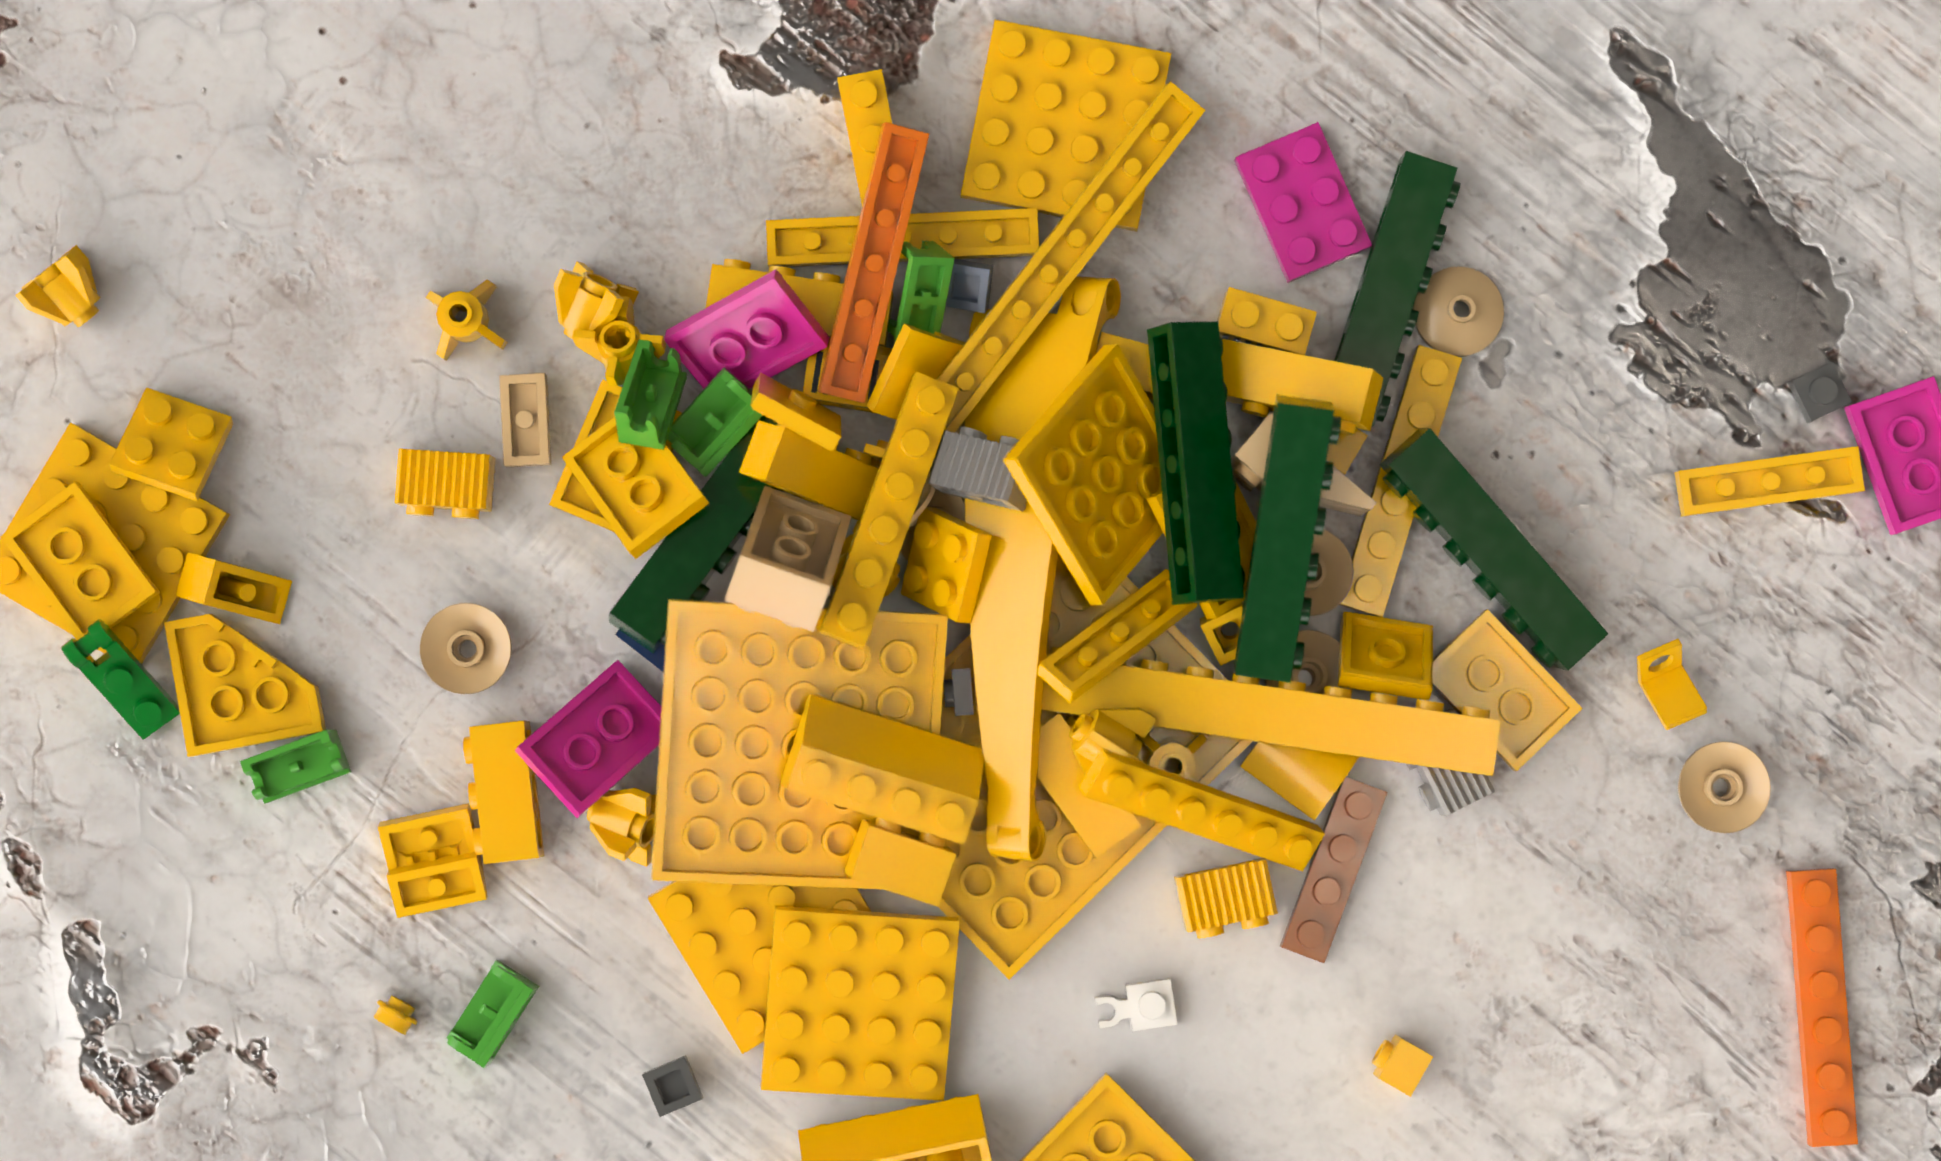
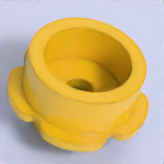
M391 995L388 1002L377 1001V1004L380 1006L374 1018L384 1025L406 1035L410 1026L417 1024L418 1021L411 1016L415 1008L393 995Z

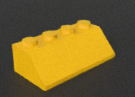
M809 694L780 782L789 791L964 845L979 801L984 763L983 748Z
M979 1094L965 1097L959 1096L945 1101L920 1106H909L901 1110L876 1115H864L856 1119L831 1124H820L812 1128L798 1130L802 1161H992Z

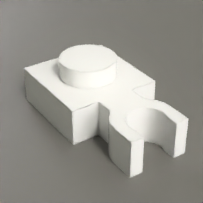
M1170 978L1125 984L1127 997L1125 999H1116L1110 995L1094 997L1096 1005L1109 1003L1115 1009L1114 1015L1110 1019L1098 1020L1099 1028L1115 1026L1120 1020L1130 1018L1132 1031L1178 1025Z

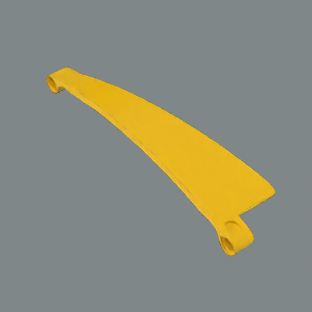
M1076 276L1062 294L1057 314L1048 313L967 416L965 427L981 431L987 435V440L998 443L1001 436L1020 440L1096 355L1098 337L1104 323L1109 319H1114L1119 312L1121 289L1117 279ZM988 309L985 313L975 312L973 314L969 337L991 309ZM965 498V522L992 534L970 623L979 725L988 784L987 849L992 856L1038 861L1044 851L1046 831L1044 823L1039 819L1035 808V786L1038 772L1044 681L1037 672L1039 664L1046 659L1058 551L1028 501L1025 503L1026 509L1021 512Z

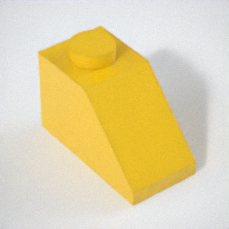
M188 552L175 596L210 607L280 624L292 581Z

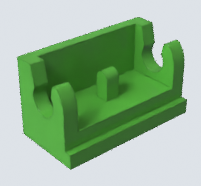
M922 241L921 249L913 247L909 242H903L901 253L908 258L897 321L889 319L887 329L894 336L895 342L904 323L933 334L935 331L941 332L955 258L934 241Z
M638 340L614 411L618 439L621 443L664 450L687 380V372H682L681 358L674 348H670L667 360H661L654 355L655 349L651 341Z
M724 367L672 423L667 440L672 443L671 447L679 455L694 466L704 477H707L763 414L752 409V390Z
M332 729L323 730L240 761L244 774L250 775L255 786V789L252 790L253 796L256 800L263 799L264 804L351 773L337 730Z
M496 960L456 1025L447 1036V1044L476 1062L480 1067H487L495 1058L540 986L499 960Z

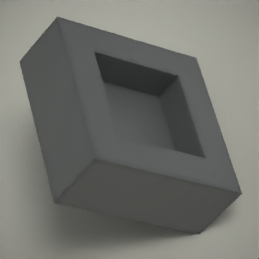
M1833 362L1787 383L1807 423L1852 403Z
M970 668L952 669V679L944 680L945 707H955V716L974 715Z
M686 1055L642 1074L659 1117L703 1099Z

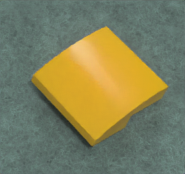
M904 323L866 406L874 413L897 420L913 374L917 371L937 379L965 342L936 331L933 334Z
M1256 742L1240 764V767L1315 821L1359 757Z
M469 803L379 822L378 831L388 866L386 876L397 918L487 900L488 896L481 856L476 855L474 849L473 829L475 827Z

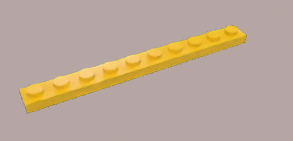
M1171 81L1162 89L938 376L937 380L959 388L944 430L956 432L1206 111Z

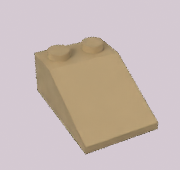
M1272 413L1262 421L1231 458L1232 468L1234 469L1232 473L1235 480L1250 492L1255 487L1259 491L1262 489L1273 419ZM1334 467L1330 490H1321L1319 507L1361 516L1370 511L1377 502Z
M764 486L724 601L733 603L744 611L758 612L781 620L790 627L804 628L814 632L832 584L852 516Z

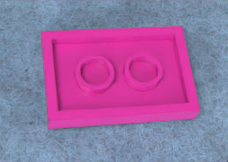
M1319 122L1235 157V164L1287 283L1372 247V243Z
M777 269L667 329L664 336L667 345L679 353L681 362L703 389L724 367L750 389L753 387L760 372L771 378L828 347L830 339Z
M1933 376L1844 407L1890 535L1941 519V393L1935 377Z
M616 660L516 748L515 752L576 818H579L659 746L662 707L619 660Z

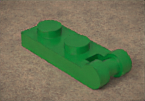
M101 619L88 627L89 632L79 640L72 638L61 646L64 655L70 663L79 668L142 740L180 714L179 706ZM99 647L107 651L96 660L90 655Z

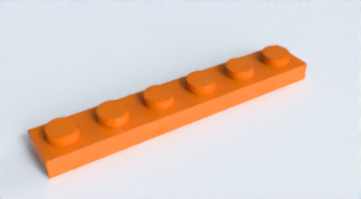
M887 122L882 123L818 388L819 393L865 403L929 133Z
M1834 868L1786 871L1807 1143L1811 1147L1858 1144L1837 872Z

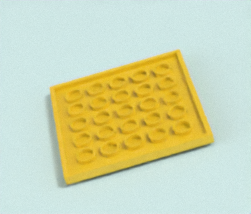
M668 599L651 869L652 880L881 889L850 879L844 871L862 819L875 822L876 817L789 791L780 781L809 694L940 735L948 615L878 611L866 647L862 649L819 633L828 608L823 607L813 632L804 628L790 627L781 620L758 612L744 611L730 602ZM903 826L902 832L919 837L920 831Z

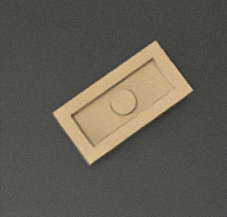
M545 373L499 375L504 466L551 465L547 375Z

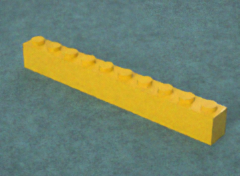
M1050 646V653L1046 654V658L1061 647ZM1145 659L1141 660L1140 668L1120 665L1072 703H1069L1048 683L1043 681L1041 710L1080 716L1082 713L1089 715L1095 709L1140 708L1156 718L1153 727L1487 776L1494 775L1501 720L1489 719L1490 710L1462 706V714L1460 715L1443 712L1444 703L1416 699L1415 708L1397 705L1398 696L1370 693V700L1365 701L1351 699L1352 690L1325 686L1324 694L1305 692L1306 683L1291 681L1290 683L1278 681V688L1259 685L1260 678L1235 675V673H1233L1232 681L1214 679L1215 670L1187 666L1186 674L1168 672L1169 663Z

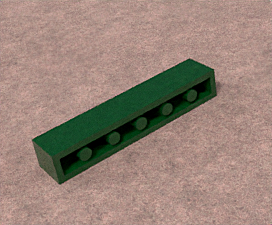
M1405 151L1399 159L1372 247L1370 248L1334 358L1336 362L1374 369L1384 378L1372 427L1375 421L1383 422L1387 414L1391 397L1384 395L1389 378L1396 380L1402 368L1405 354L1398 352L1403 335L1410 337L1416 325L1419 311L1412 309L1417 292L1425 294L1433 268L1427 267L1426 264L1431 249L1439 251L1447 225L1440 224L1445 207L1453 208L1461 183L1454 181L1457 167L1409 151Z
M1218 321L1170 322L1147 329L1172 605L1222 602L1244 598L1243 585L1245 574L1240 560V525L1236 517L1234 496L1236 480L1232 473L1230 453L1232 435L1228 428L1226 410L1228 392L1223 378V342L1219 335Z
M1276 394L1234 661L1235 675L1290 683L1292 669L1301 670L1304 642H1298L1297 638L1300 624L1308 625L1312 604V598L1304 597L1307 580L1315 581L1319 562V553L1312 552L1314 535H1323L1326 519V508L1319 507L1321 490H1330L1334 462L1326 461L1329 444L1337 445L1341 426V417L1334 416L1332 402Z
M764 415L759 419V421L777 425L776 421ZM758 421L732 448L701 489L709 504L665 537L609 612V623L653 654L661 644L665 646L668 599L704 601L710 592V588L705 584L715 571L722 575L737 555V552L732 549L742 535L747 537L764 486L779 490L739 473Z
M1419 428L1379 464L1387 473L1383 477L1386 485L1399 498H1402L1404 495L1409 498L1417 508L1412 513L1418 522L1429 532L1436 529L1447 542L1442 546L1446 554L1458 566L1461 567L1465 563L1476 575L1472 580L1475 587L1488 600L1491 601L1494 597L1506 610L1502 614L1503 619L1516 633L1522 634L1525 632L1535 643L1531 648L1532 652L1546 667L1551 668L1554 665L1556 668L1568 671L1608 635L1601 624L1430 428Z

